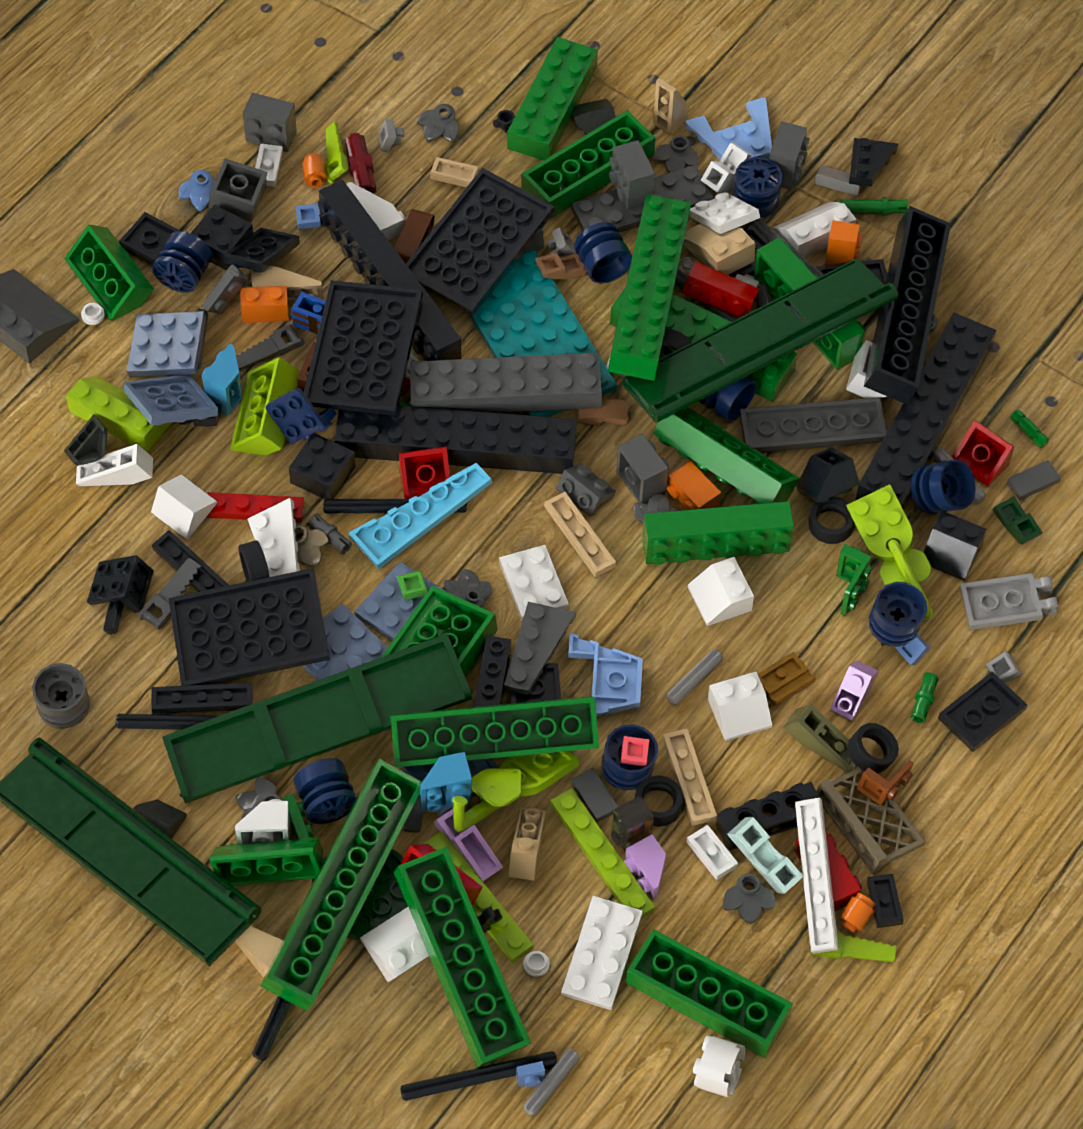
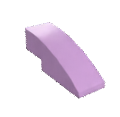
M453 809L433 823L438 831L442 832L482 882L503 868L475 825L463 833L455 831Z

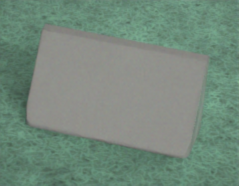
M821 166L816 174L815 184L858 196L862 185L849 184L850 173L826 166Z

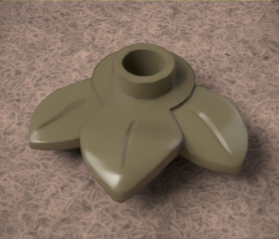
M297 525L295 529V540L298 543L297 562L302 561L304 564L312 567L318 566L322 558L319 547L329 542L327 536L321 530H309L305 526ZM299 536H304L301 540L297 541Z

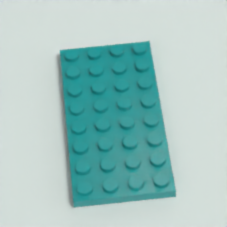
M535 250L524 253L519 257L475 315L468 313L494 358L597 353L554 280L543 277L535 261L539 257ZM599 356L603 396L616 391L617 384ZM566 410L526 411L528 416L551 417Z

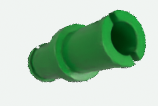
M924 673L920 689L915 694L916 702L910 718L916 723L926 722L929 707L934 703L935 697L933 695L939 678L933 673Z

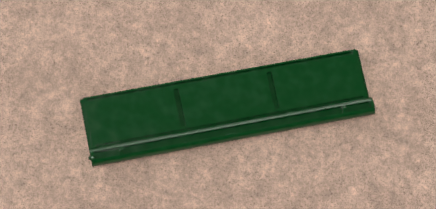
M856 258L659 359L654 381L626 376L622 385L652 420L658 423L877 308L898 299V292L892 283L884 285Z
M444 634L165 735L162 739L181 792L179 796L183 797L186 804L391 729L390 715L444 710L472 700V689L467 684L448 634Z
M36 738L28 748L29 755L0 781L1 803L209 967L259 917L261 913L260 906L42 738Z

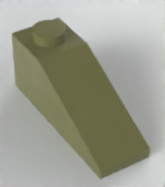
M812 704L800 707L794 711L783 728L801 745L847 773L851 772L856 765L849 756V739Z

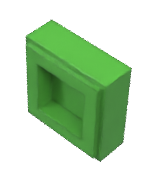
M421 570L397 576L404 601L426 595L427 588Z

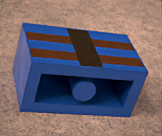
M301 292L291 309L293 325L318 335L326 301Z

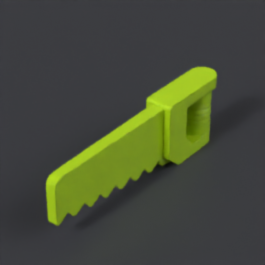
M336 121L325 130L327 148L325 169L329 184H333L338 177L348 170V160L343 153L338 131L339 127L337 126L338 122Z
M837 930L839 950L813 954L810 949V954L813 956L837 959L848 957L884 962H894L896 945L891 947L888 943L883 945L881 942L875 943L874 940L868 942L866 938L860 940L859 937L845 936L839 930Z

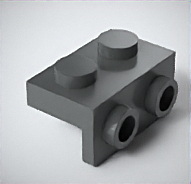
M230 265L201 306L207 312L223 314L249 278L236 265Z
M581 463L564 470L556 487L559 492H566L572 502L589 516L595 513L599 504L611 500L616 492L605 480L600 479L591 472L589 467Z

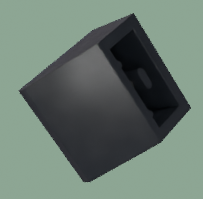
M833 447L812 455L796 485L797 491L817 503L827 502L832 496L839 493L850 492L853 487L860 485L853 458Z

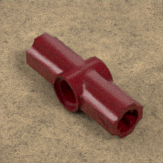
M352 133L349 137L345 138L349 156L350 175L354 178L355 185L373 194L376 192V184L373 176L374 170L371 154H368L364 135Z

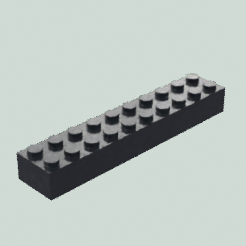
M343 179L319 190V201L317 203L320 209V223L324 228L327 227L333 241L340 244L344 256L347 259H351L355 271L358 274H362L366 284L422 289L423 298L412 343L415 353L417 355L420 354L424 361L461 359L460 336Z
M909 206L898 222L885 285L892 283L898 292V299L880 307L864 381V387L904 404L909 402L919 388L951 223L912 206Z
M957 313L952 314L922 369L919 388L907 404L903 403L863 475L860 485H858L855 501L891 485L904 511L912 496L911 480L914 472L920 466L928 465L933 458L934 451L940 445L993 347L997 330Z
M398 406L396 416L338 410L334 442L354 451L355 458L399 461V453L447 447L449 465L470 467L477 463L481 468L563 474L564 470L573 467L577 419Z

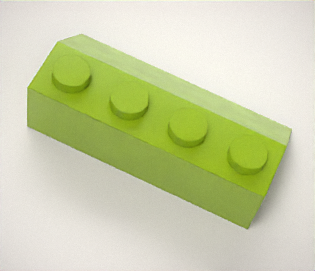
M278 357L248 372L230 446L232 451L267 456L279 451L284 446L285 435L266 410V405L297 388V377L300 371L282 358Z
M97 376L79 379L66 395L69 412L87 422L93 414L96 415L108 429V433L130 445L138 444L146 452L152 448L172 423L151 425L122 389Z

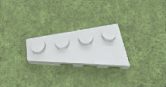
M291 498L248 518L253 536L262 547L270 577L300 571V566L297 562L298 543L295 540L296 521L293 517L294 501Z

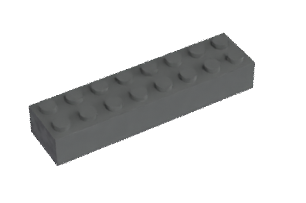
M599 353L410 362L411 407L489 413L602 408Z

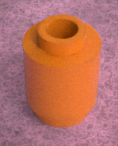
M311 153L306 155L302 163L305 184L314 188L320 187L327 181L325 162L319 154Z
M857 893L855 897L850 899L839 917L843 921L841 926L852 933H855L856 930L861 932L874 912L873 907L875 903L863 894Z

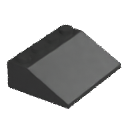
M15 269L0 274V341L30 364L78 323L79 318Z

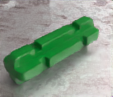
M1017 409L1011 414L1010 419L1038 447L1043 448L1049 442V438L1022 411Z

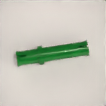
M882 197V200L839 199V203H844L851 213H882V215H887V213H905L908 208V199L888 200L887 197Z

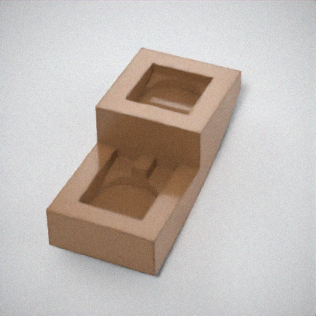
M556 252L535 259L544 278L569 279L586 275L584 264L580 261L577 254L559 257Z
M602 398V408L577 409V422L599 426L604 421L624 426L628 422L627 401Z

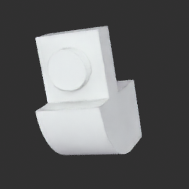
M731 142L719 162L711 161L701 181L718 193L728 192L734 187L736 168L741 162L750 158L751 154L736 143Z

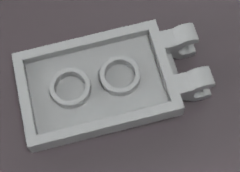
M1030 573L960 584V592L969 630L1042 620L1043 614H1057L1056 608L1058 603L1056 597L1041 600L1040 594L1052 593L1051 587L1053 583L1051 577L1034 579L1033 574Z

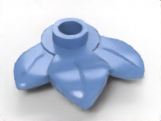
M205 170L195 171L191 175L190 180L180 186L179 199L190 198L194 207L201 212L209 204L210 191L214 184L211 174ZM204 178L205 181L199 182L197 179Z

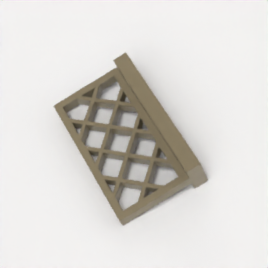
M857 768L832 781L827 779L820 782L816 792L819 798L822 799L824 810L872 874L881 871L884 865L922 847L925 841L894 800L887 799L884 805L880 806L870 802L869 797H867L866 801L853 797L854 789L857 790L858 783H855L856 777L865 772ZM841 785L850 788L849 796L840 794L835 787ZM851 804L865 807L864 815L854 813L850 808ZM868 809L882 812L881 820L867 817ZM886 813L896 816L899 820L898 825L885 822ZM866 823L878 826V835L869 833L865 828ZM883 828L896 831V840L883 837ZM901 833L910 835L915 842L911 844L901 842ZM880 844L894 846V852L886 856L880 848Z

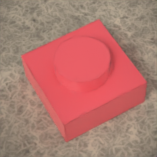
M624 736L620 763L646 767L649 739Z

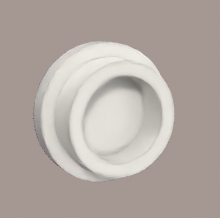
M88 303L81 312L82 320L89 325L99 324L105 317L104 309L97 303Z
M533 951L524 958L523 967L530 976L540 977L549 970V958L543 952Z

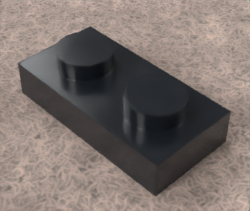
M893 874L868 877L867 886L870 899L875 903L873 910L877 928L903 925L904 919Z

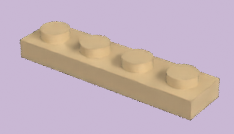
M566 492L545 501V509L595 578L616 567V561Z
M688 729L663 734V741L677 783L681 788L691 825L695 826L716 821L717 814Z

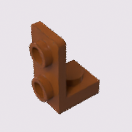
M909 760L890 782L870 768H867L862 774L856 789L882 806L887 799H894L900 790L899 786L901 784L906 786L913 776V773L910 771L914 763Z

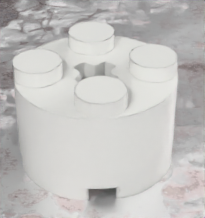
M707 1035L702 1046V1051H704L702 1058H697L693 1067V1074H696L694 1086L729 1098V1094L732 1095L735 1091L742 1069L739 1068V1059L743 1061L745 1059V1046Z

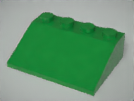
M431 586L382 657L448 634L463 674L466 677L483 653L486 637H494L498 631L495 613Z

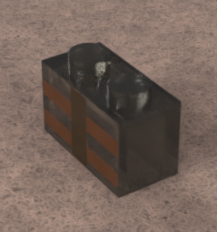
M641 796L614 809L611 837L617 846L621 845L625 852L626 848L652 834L654 815Z

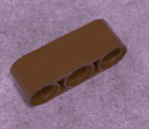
M411 209L394 246V249L405 264L431 233L435 221L434 214Z

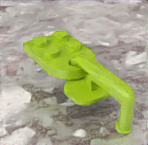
M891 485L847 504V509L868 551L875 558L883 560L880 576L884 584L906 582L919 589L927 601V612L924 620H929L933 616V610L929 606V602L919 583L929 578L931 566L922 551L911 548L914 540L913 530Z
M569 751L511 756L501 764L500 768L482 770L472 777L471 790L484 799L482 802L465 812V805L468 803L467 799L462 796H455L452 799L454 803L453 819L455 831L463 833L499 808L509 805L520 796H531L540 793L579 767V758Z

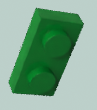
M294 794L285 796L284 801H288L290 823L296 840L304 837L313 838L309 823L304 824L302 819L305 816L301 801L296 802Z

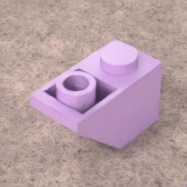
M858 660L852 663L847 670L830 710L850 720H854L870 693L879 671Z
M651 834L626 848L624 863L631 873H635L639 879L638 883L644 892L649 893L654 900L658 897L665 867L666 853Z

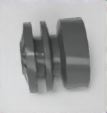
M57 663L45 667L38 673L34 679L32 689L38 714L42 720L51 727L61 729L73 727L80 723L88 714L90 706L85 679L81 672L72 665Z

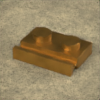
M795 652L790 653L758 673L766 697L772 700L775 707L813 684L816 678L810 674L809 669Z

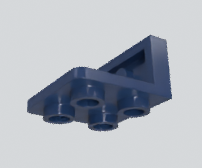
M295 388L266 405V410L291 445L301 439L304 441L309 439L313 433L319 430L320 432L326 430L332 425L331 420L337 415L331 407L318 413L300 388Z

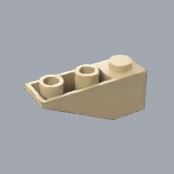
M520 808L511 849L508 877L534 880L546 815L545 810Z

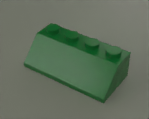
M88 224L64 258L95 301L104 309V313L111 321L141 307L154 290L153 286L107 227Z
M304 837L299 840L280 839L276 842L265 843L256 841L243 845L227 844L215 848L210 855V863L214 872L232 886L314 879L323 864V848L319 838Z

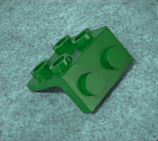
M844 544L840 551L836 573L837 577L849 582L844 593L841 615L846 616L849 610L854 611L859 601L857 596L860 592L864 593L870 582L868 577L872 571V567L869 566L871 556L863 553L859 548L850 547Z

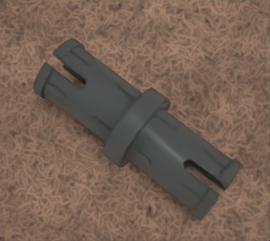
M315 513L314 517L311 516L307 525L313 530L318 529L324 532L329 540L328 543L337 549L340 554L343 555L345 551H349L352 542L340 534L335 525H330L318 513Z

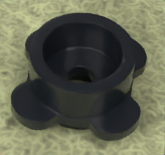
M509 110L500 111L497 119L493 121V126L501 128L507 133L515 118L514 113Z

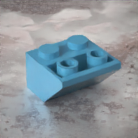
M229 344L225 350H221L213 364L206 367L202 374L204 392L214 404H220L222 412L228 416L242 401L240 374L234 345Z
M465 752L438 758L420 785L419 807L421 812H434L445 806H453L452 799L455 796L465 797L468 802L471 800L472 777Z

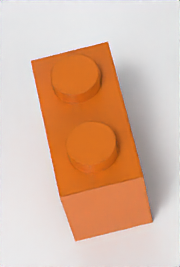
M832 221L825 266L844 264L856 258L859 259V248L861 247L863 235L858 234L860 225Z
M287 286L246 287L240 289L243 323L289 321Z
M691 461L668 475L667 490L674 499L677 498L683 504L685 510L717 508L720 506V490Z

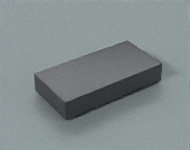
M1049 460L1008 478L1007 484L1020 501L1059 483L1061 477Z
M593 768L571 779L572 786L596 823L619 811L618 805Z

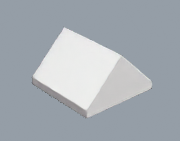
M179 475L158 486L151 513L188 540L218 502L183 475Z

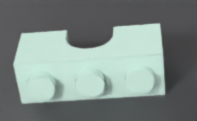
M745 817L727 834L776 893L785 894L803 877L788 857L782 856L768 840L770 836L754 817Z

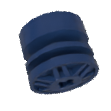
M761 157L748 158L741 162L736 168L733 196L757 208L760 218L771 215L779 205L783 176L780 167L775 162Z
M602 222L594 224L582 231L574 242L576 254L584 264V269L589 278L595 283L602 284L617 280L630 269L633 255L628 246L623 242V237L619 234L618 228L613 223Z
M176 231L169 236L162 248L163 251L160 252L154 262L152 270L155 277L166 287L180 293H189L194 291L202 274L213 258L212 251L204 241L195 235Z
M746 376L698 402L704 404L708 409L715 407V413L727 422H733L740 416V409H746L749 406L757 390V382L751 377Z
M960 460L922 465L916 469L912 476V498L915 505L926 514L965 509L971 505L975 497L976 485L973 473L967 464Z
M893 582L885 585L878 592L868 618L872 635L879 642L888 646L901 647L909 644L916 638L927 612V601L923 593L915 586L906 582Z
M630 724L615 728L608 735L601 760L602 774L607 782L615 788L622 790H636L641 781L651 777L658 755L657 741L653 734L644 727ZM624 736L649 739L646 767L620 763Z
M329 758L313 762L303 767L293 779L298 796L303 800L302 806L306 812V817L312 824H327L340 820L349 814L357 799L353 786L349 783V776L344 763L339 759Z

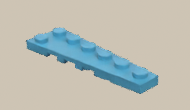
M475 463L449 477L446 481L431 487L427 493L419 497L415 496L409 499V502L399 508L394 507L387 511L388 514L377 520L374 518L348 533L349 537L379 570L491 485L492 479Z

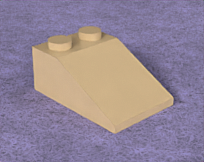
M699 224L685 232L683 244L699 262L724 274L729 275L755 261V242L740 227L719 234L705 225Z

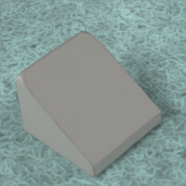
M1007 651L986 664L990 673H995L1004 683L1023 675L1015 659Z

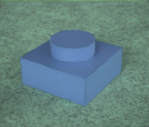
M318 204L295 206L298 229L321 227Z
M917 634L916 638L909 644L895 648L910 665H916L931 647Z
M543 1061L516 1067V1079L519 1087L537 1086L545 1078Z

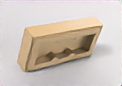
M436 157L430 172V179L467 187L478 174L479 167Z

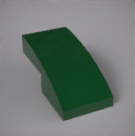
M1015 496L992 509L1007 531L1021 545L1043 533L1030 513L1026 515Z

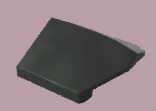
M607 98L578 104L572 113L576 126L586 135L616 117L614 108Z
M93 414L65 448L64 452L77 466L100 460L106 451L108 429Z
M158 799L137 804L133 808L171 839L187 817V813Z

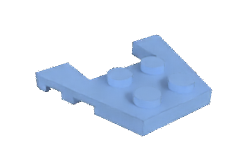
M765 97L746 103V109L752 118V121L716 132L712 131L704 115L685 122L686 129L689 132L693 131L697 135V139L702 144L706 143L712 149V153L720 160L731 142L736 143L750 153V158H769L772 149Z
M570 633L568 658L594 659L592 696L595 697L596 716L640 707L643 659L615 648L610 650L599 646L598 642L592 640L588 642L580 639L579 635Z

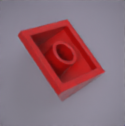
M974 420L952 458L966 463L976 479L986 486H990L1010 465L1014 446Z
M447 447L399 453V473L404 499H411L415 496L419 497L427 493L431 487L446 481L450 477Z

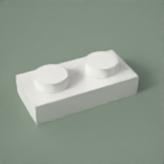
M260 144L255 168L268 172L266 186L276 187L283 155V146Z
M708 825L687 837V844L716 880H719L738 867V862Z

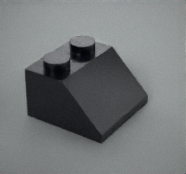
M941 511L923 553L932 568L965 581L983 545L987 529Z

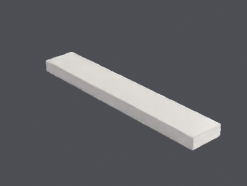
M814 798L795 802L811 952L816 954L839 950L822 799Z

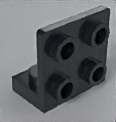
M137 555L101 561L98 563L87 603L96 605L120 600L131 611L138 613L144 607L154 570Z

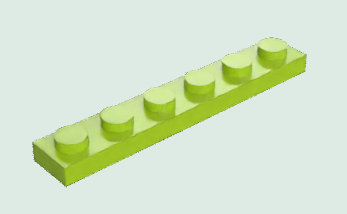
M571 788L551 799L550 805L617 902L642 910L641 919L653 913L655 906L574 790Z
M442 832L422 843L429 844L435 850L447 847L454 865L483 887L473 905V909L477 917L488 907H492L493 911L499 909L503 918L499 922L490 925L491 929L487 932L512 963L534 949V944Z

